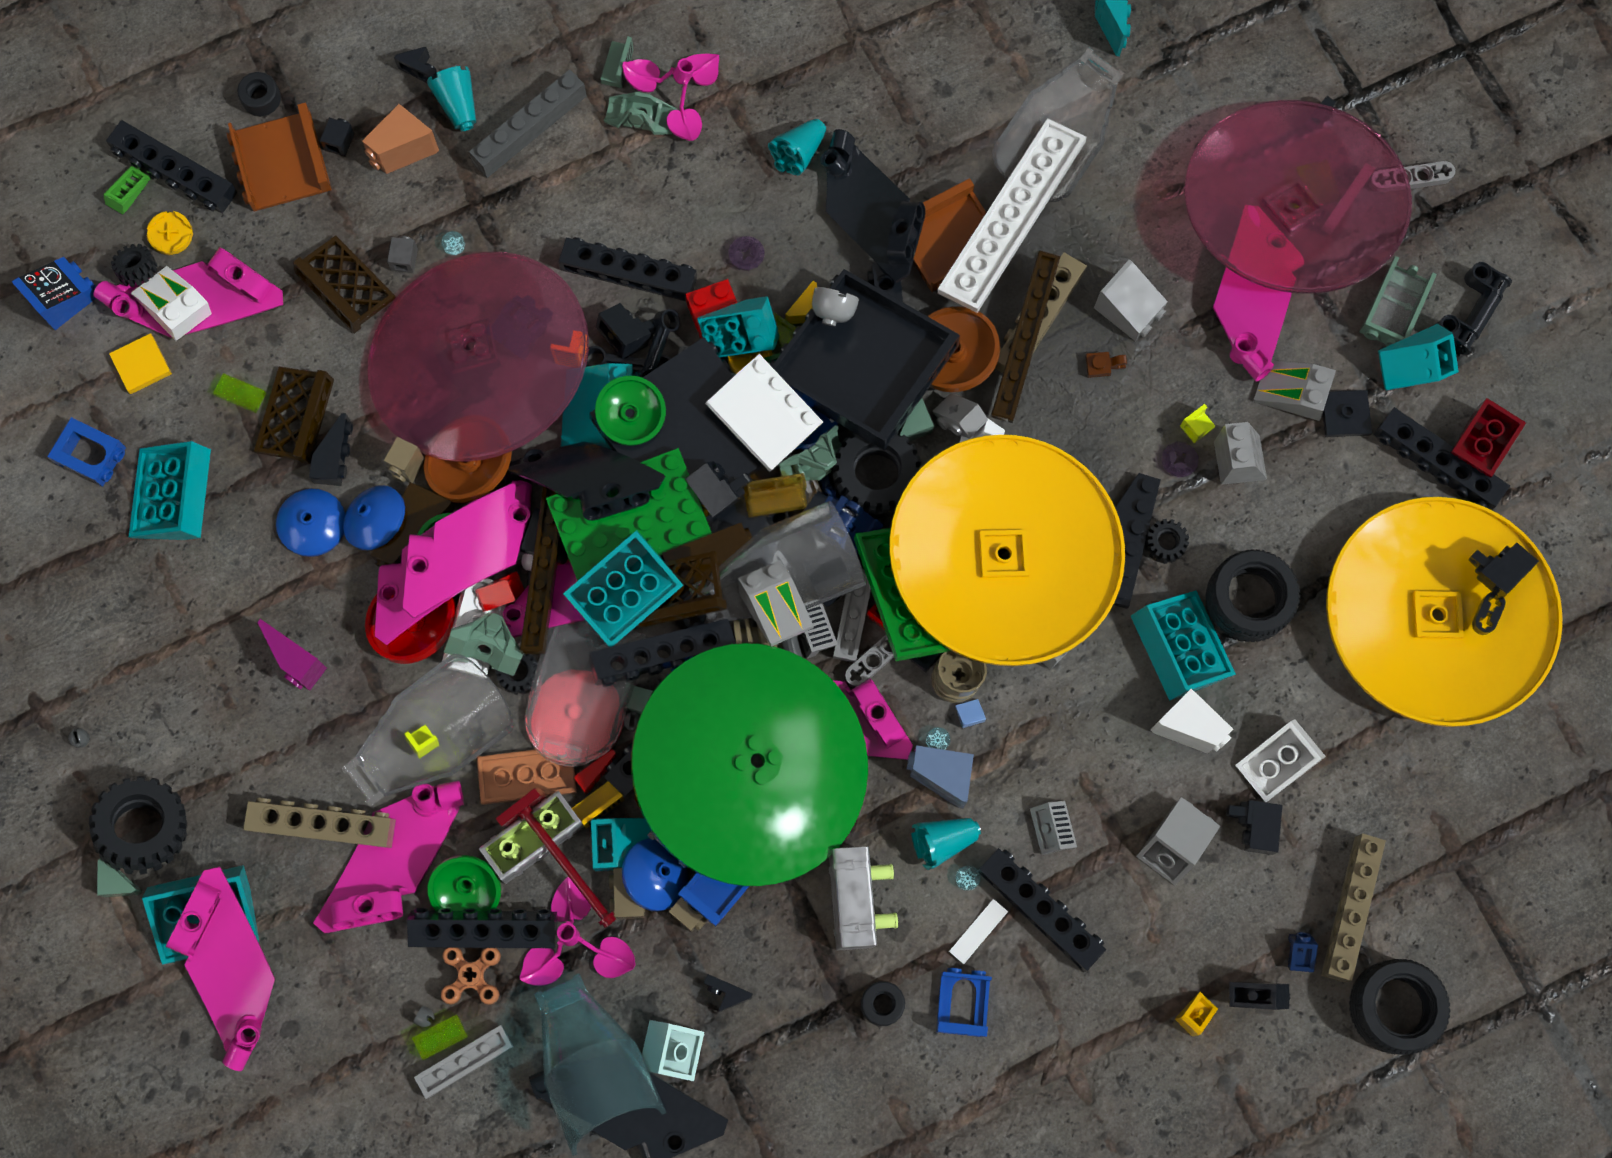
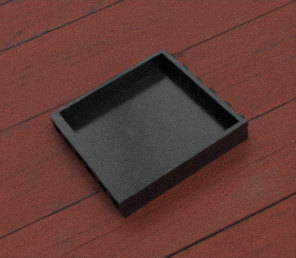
M843 269L840 275H835L832 279L829 289L838 290L839 293L844 295L848 293L859 298L854 315L844 323H836L834 327L823 324V319L818 317L813 309H810L805 317L806 321L802 326H798L795 329L792 340L789 344L785 343L778 359L776 361L773 360L769 365L808 406L885 451L958 348L960 335Z
M705 337L643 377L658 388L666 406L664 424L658 434L650 441L635 446L618 444L610 440L599 428L595 417V409L589 413V419L611 450L639 462L679 448L689 476L705 463L715 461V463H719L723 467L726 478L734 476L737 479L744 473H748L751 476L764 467L705 404L733 378L730 373L731 368L724 359L721 361L716 354L718 353L716 346L712 341L708 342ZM627 409L625 414L631 418L635 412L633 409ZM699 499V502H700V504H701V507L704 508L705 506L703 505V503H702V502L700 501V499Z

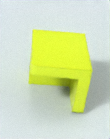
M1205 404L1186 417L1180 425L1193 443H1196L1215 428L1214 423L1205 414L1208 408Z
M426 724L412 734L409 731L404 733L406 741L419 759L439 746L437 737L433 736Z

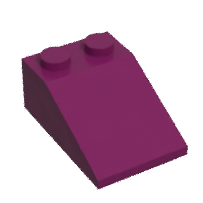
M259 619L257 623L279 667L286 673L284 678L301 690L305 687L310 691L327 667L312 654L262 619Z

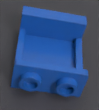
M696 873L678 893V896L716 927L750 886L726 884Z

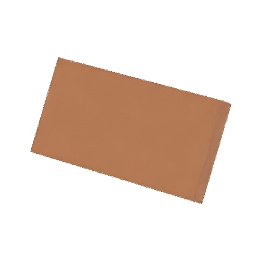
M543 749L477 757L482 805L518 801L534 788L542 789L547 797L558 790L561 795L577 793L576 780L574 779V763L559 761L549 756Z

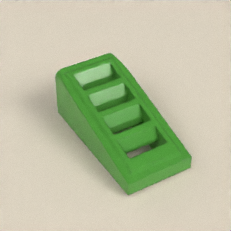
M131 165L104 193L105 204L124 214L149 182L150 176ZM131 177H134V178L138 179L139 181L136 182V181L132 180Z

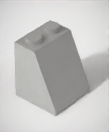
M1128 260L1100 291L1094 309L1136 342L1140 336L1144 338L1152 329L1150 325L1154 320L1158 322L1164 316L1167 300L1131 260Z
M1249 422L1225 424L1214 440L1221 485L1266 480L1267 476L1260 435Z
M1181 797L1169 810L1136 857L1173 885H1176L1195 866L1220 828V825Z

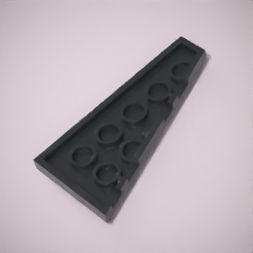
M1141 473L1136 476L1115 507L1123 530L1125 565L1120 590L1113 605L1128 609L1130 606L1161 479Z

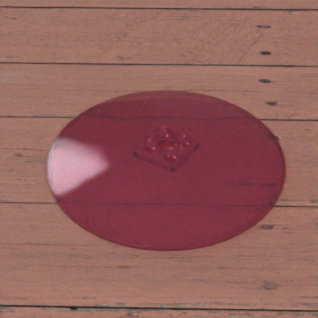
M1279 100L1264 102L1246 107L1227 116L1210 129L1199 142L1190 159L1185 177L1184 194L1187 213L1193 229L1207 250L1219 262L1242 278L1283 292H1330L1349 287L1370 277L1380 270L1398 250L1406 235L1412 213L1411 187L1406 171L1387 141L1358 118L1339 109L1309 101ZM1296 203L1299 208L1292 209L1288 204Z
M505 252L474 253L446 261L430 269L408 285L397 296L382 317L374 334L368 358V384L371 398L378 414L394 435L418 446L421 453L438 459L450 461L483 460L497 457L525 445L545 431L562 414L575 395L582 380L587 363L589 344L587 323L582 307L569 285L557 273L536 260L518 254ZM476 342L473 349L466 350L468 343Z

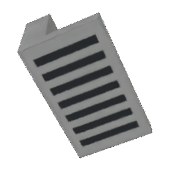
M822 602L805 606L814 625L813 629L798 635L806 659L816 656L821 650L838 645Z
M1065 801L1048 802L1030 808L1041 855L1077 847Z

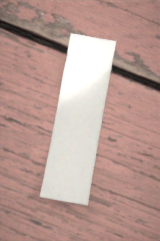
M993 899L949 952L964 964L1008 911Z

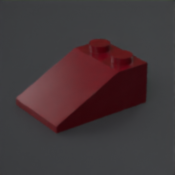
M1486 398L1471 416L1451 453L1491 478L1526 422Z

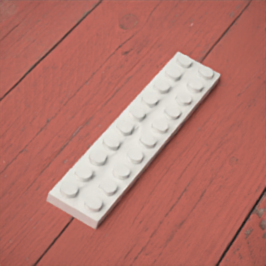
M1047 118L940 284L938 294L978 313L1086 142V136Z

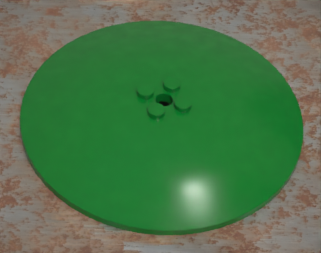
M741 643L716 647L690 658L674 669L658 685L645 704L636 726L631 751V772L636 799L643 817L653 834L671 855L693 871L712 880L738 886H765L792 880L809 872L832 855V849L839 848L853 828L863 805L868 779V756L866 742L857 715L844 693L827 674L808 660L790 651L763 644ZM757 754L762 758V766L760 768H756L751 764L752 755Z

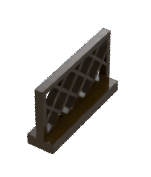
M336 235L304 259L299 257L293 261L295 274L354 334L361 329V324L396 299L395 295ZM335 244L341 249V255H328V249ZM315 259L324 260L323 268H313L310 262ZM327 260L340 261V269H327ZM343 261L354 262L356 264V271L343 270ZM326 274L339 275L338 283H328L325 280ZM342 275L355 276V283L341 284ZM358 276L369 277L371 279V286L358 285ZM341 289L354 290L353 299L343 298L340 295ZM357 290L370 291L369 300L356 299ZM373 291L383 292L387 296L382 301L372 300ZM356 304L369 305L368 311L362 316L356 312L355 307Z
M278 367L254 449L255 453L299 460L305 464L311 463L334 379L326 371L317 370V372ZM284 374L292 375L295 380L284 387L282 384ZM307 378H314L313 385L305 390L301 382ZM298 385L302 393L291 399L288 391ZM285 394L288 402L278 408L276 405L277 398ZM306 397L308 401L307 406L299 411L295 403ZM292 406L296 414L285 420L281 413ZM279 415L282 423L272 429L269 425L270 421ZM300 419L302 422L301 427L292 432L289 424ZM286 427L290 435L279 442L275 434ZM272 436L276 444L269 449L263 448L265 440ZM293 440L295 442L293 453L285 452L282 446Z
M712 551L665 562L668 567H674L671 570L682 581L683 586L672 595L673 597L667 605L661 604L639 623L637 627L642 628L727 610L726 600L722 597L717 552ZM710 559L711 568L705 574L698 568L703 560ZM683 564L691 567L685 579L677 574V571ZM696 571L704 577L697 588L689 583ZM709 580L714 584L715 594L706 596L701 591ZM686 585L695 591L689 600H684L680 597Z

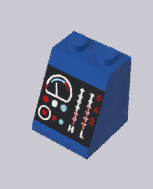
M64 257L12 281L54 330H57L96 299L93 295V289L96 286L88 277L83 279L79 275L82 270L74 261L69 263Z

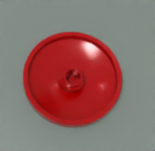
M376 594L366 614V636L371 647L388 661L399 664L419 662L434 654L448 639L455 619V601L452 597L386 645L375 637Z

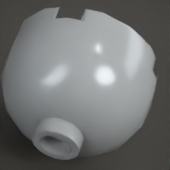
M817 287L814 289L812 296V308L814 313L823 319V324L835 327L836 323H844L850 320L857 309L859 298L848 293L844 295L839 293L838 290Z

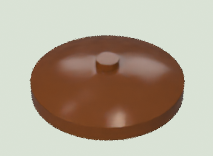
M960 306L943 308L928 315L929 318L960 335L958 348L930 387L943 392H961L976 387L985 381L995 369L1000 356V341L993 323L981 312L978 311L976 313Z
M467 416L451 422L435 436L426 452L424 474L427 483L439 496L455 503L470 502L485 496L501 482L509 468L512 455L510 439L504 429L488 417Z

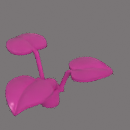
M696 54L680 59L676 68L672 67L661 78H659V68L652 61L637 59L623 62L622 69L626 80L638 91L653 92L656 88V82L661 83L671 75H673L678 84H683L679 106L680 111H671L667 116L666 123L668 129L682 139L694 141L698 138L702 129L701 117L694 109L684 110L687 85L691 78L698 85L708 86L713 84L718 77L719 55Z
M567 877L556 890L551 904V911L557 912V921L566 922L557 929V936L560 939L557 942V951L554 953V950L551 948L530 949L523 962L520 980L535 986L548 985L555 982L564 970L562 961L558 959L563 945L573 946L580 942L598 953L593 960L594 968L598 974L605 978H616L633 970L636 965L635 957L630 947L619 938L607 937L603 939L600 949L580 937L578 929L573 925L574 919L581 920L585 918L591 910V905L571 879Z

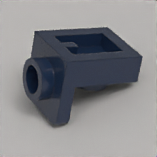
M1305 932L1289 934L1288 940L1291 943L1288 961L1289 970L1314 972L1318 947L1315 939Z

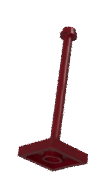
M532 789L499 815L496 820L501 826L508 827L519 818L521 820L525 819L601 918V921L598 923L603 925L604 928L608 927L616 920L615 913L612 911L609 914L532 814L534 812L532 808L547 797L542 789Z

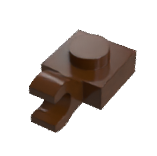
M1109 352L1086 354L1088 378L1111 376V369L1126 368V355L1110 358Z

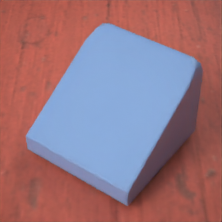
M978 699L955 705L962 728L985 722L986 717Z

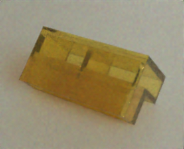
M804 473L750 482L743 489L745 491L744 496L748 516L756 517L806 509L805 490L807 485Z

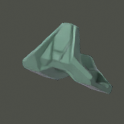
M633 92L609 97L604 122L616 128H619L621 124L626 127H642L643 130L652 131L654 135L672 134L668 129L666 119L671 111L678 109L650 94Z
M835 425L823 433L815 445L809 449L804 450L800 454L792 455L778 464L783 483L791 484L809 480H820L831 473L832 467L837 463L835 456L838 447L842 446L838 437V426Z
M488 612L473 622L452 628L443 650L444 653L462 659L474 658L489 663L492 669L512 676L515 675L524 655L520 652V647L512 637L503 617L493 612Z

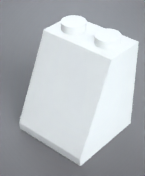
M1192 689L1151 729L1154 734L1207 754L1213 749L1217 752L1231 739L1228 734L1233 730Z

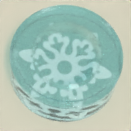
M455 231L446 233L441 241L444 251L450 255L461 253L465 247L463 236Z
M933 728L927 734L926 744L928 747L945 750L949 746L950 735L945 729Z
M964 866L956 874V883L963 890H973L980 882V874L975 867Z

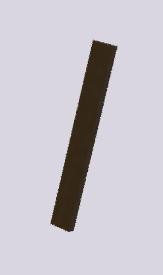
M1038 251L991 413L992 418L1009 423L1014 421L1061 256Z
M544 486L520 644V652L522 654H545L561 543L560 534L546 498L558 493Z

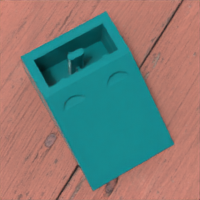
M1095 0V18L1115 55L1120 57L1122 48H1126L1127 38L1130 36L1131 25L1127 24V18H1130L1131 4H1127L1128 0Z
M768 296L747 299L697 318L703 337L708 342H713L718 350L716 354L719 358L774 350L780 337Z
M1439 324L1378 350L1385 390L1437 382L1459 372L1453 333Z
M645 818L591 820L593 869L596 872L622 868L624 858L633 845L648 838H656Z

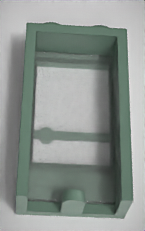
M1397 256L1388 265L1384 278L1359 331L1366 338L1378 340L1386 346L1411 335L1437 275L1432 273L1428 279H1425L1416 274L1418 271L1417 266L1410 265L1407 270L1396 266L1399 260Z

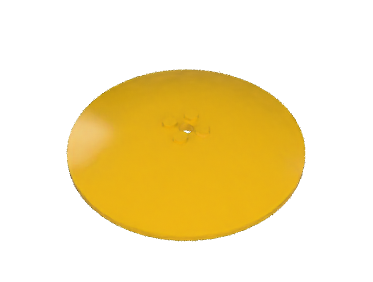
M989 435L969 439L955 444L933 457L916 473L904 490L893 516L889 537L890 563L894 581L904 604L917 623L930 636L953 652L975 661L998 666L1036 664L1058 657L1075 648L1090 636L1106 618L1118 595L1124 573L1125 543L1120 519L1112 500L1098 479L1082 463L1063 450L1040 440L1017 435ZM1001 548L1007 549L1010 553V558L1007 560L1001 559L998 556V550Z
M1423 497L1394 504L1378 512L1363 523L1346 541L1336 558L1328 582L1326 598L1328 626L1333 644L1343 665L1358 685L1374 700L1387 709L1420 723L1444 727L1470 726L1496 719L1512 711L1526 701L1543 683L1558 653L1562 634V606L1556 581L1545 558L1527 535L1511 521L1484 506L1469 501L1447 497ZM1517 542L1539 562L1504 597L1506 602L1505 608L1496 628L1487 635L1477 634L1472 627L1473 618L1481 600L1492 591L1477 579L1476 567L1469 561V558L1477 550L1486 557L1490 555L1495 558L1507 545L1511 548ZM1495 599L1489 601L1491 602L1490 611L1498 606L1495 604ZM1437 609L1443 613L1442 621L1434 619L1432 615L1433 610ZM1488 616L1480 621L1484 629L1488 626L1486 624Z

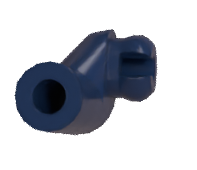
M830 474L820 479L823 490L822 494L827 497L830 495L837 498L838 491L833 486Z

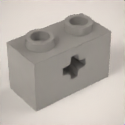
M950 393L933 410L937 417L936 422L942 429H949L955 435H962L969 439L988 421L977 403Z

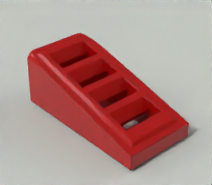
M611 749L574 776V779L586 795L607 771L606 768L617 758L614 750Z

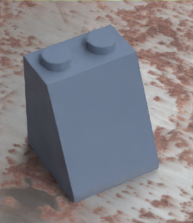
M916 745L914 752L910 751L907 761V769L911 770L910 777L956 807L963 809L966 805L974 754Z

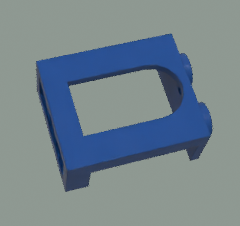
M71 417L47 457L61 467L65 466L103 487L105 482L111 479L117 462L123 459L126 447L119 440ZM82 436L105 448L106 456L101 463L90 465L71 456Z
M947 968V972L941 973L936 1032L987 1037L989 986L992 977L986 976L985 971L971 970V974H961L962 969ZM962 979L969 980L976 988L973 1025L949 1023L953 985Z

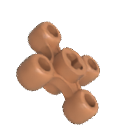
M446 948L442 955L443 960L446 964L457 969L458 978L453 984L446 985L441 990L443 1002L450 1005L455 1004L460 1000L464 990L473 988L477 990L479 998L484 1004L491 1005L496 1003L499 999V991L495 986L485 982L484 972L490 966H495L499 963L501 959L500 951L497 948H484L480 958L470 963L464 959L460 948ZM451 952H456L454 960L449 958ZM494 952V958L489 961L487 959L488 953ZM470 969L477 974L476 978H472V982L465 977L466 973H470ZM450 990L454 991L452 999H449L447 996ZM491 990L493 992L492 998L486 999V992Z

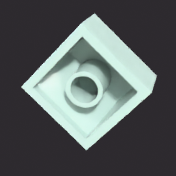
M649 1020L640 1066L649 1072L694 1081L704 1032Z

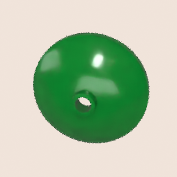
M622 376L607 383L600 391L595 405V417L601 431L610 440L626 446L640 445L650 441L662 428L666 416L665 401L661 392L653 383L638 376ZM627 409L634 410L635 414L633 417L629 418L626 416L625 412Z
M459 855L442 861L433 870L428 882V897L436 911L442 908H451L453 911H463L467 908L488 911L489 909L497 908L499 904L501 883L498 875L488 863L477 857ZM468 880L471 884L466 885L463 881Z

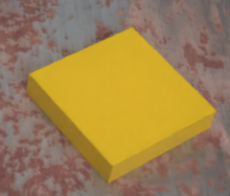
M151 333L109 353L130 394L172 374Z

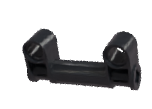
M1485 262L1476 263L1464 277L1467 286L1482 294L1465 323L1454 315H1445L1436 323L1442 327L1446 325L1449 328V331L1454 336L1455 350L1462 355H1468L1471 352L1473 342L1480 337L1495 309L1503 299V292L1512 284L1509 276L1499 272ZM1475 272L1478 273L1481 276V278L1477 277Z

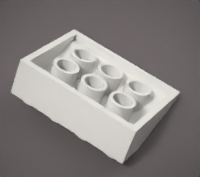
M760 354L705 403L769 472L823 423Z

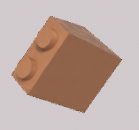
M400 104L362 141L366 149L364 152L370 158L369 163L376 170L381 169L386 174L434 155L439 151L432 130Z

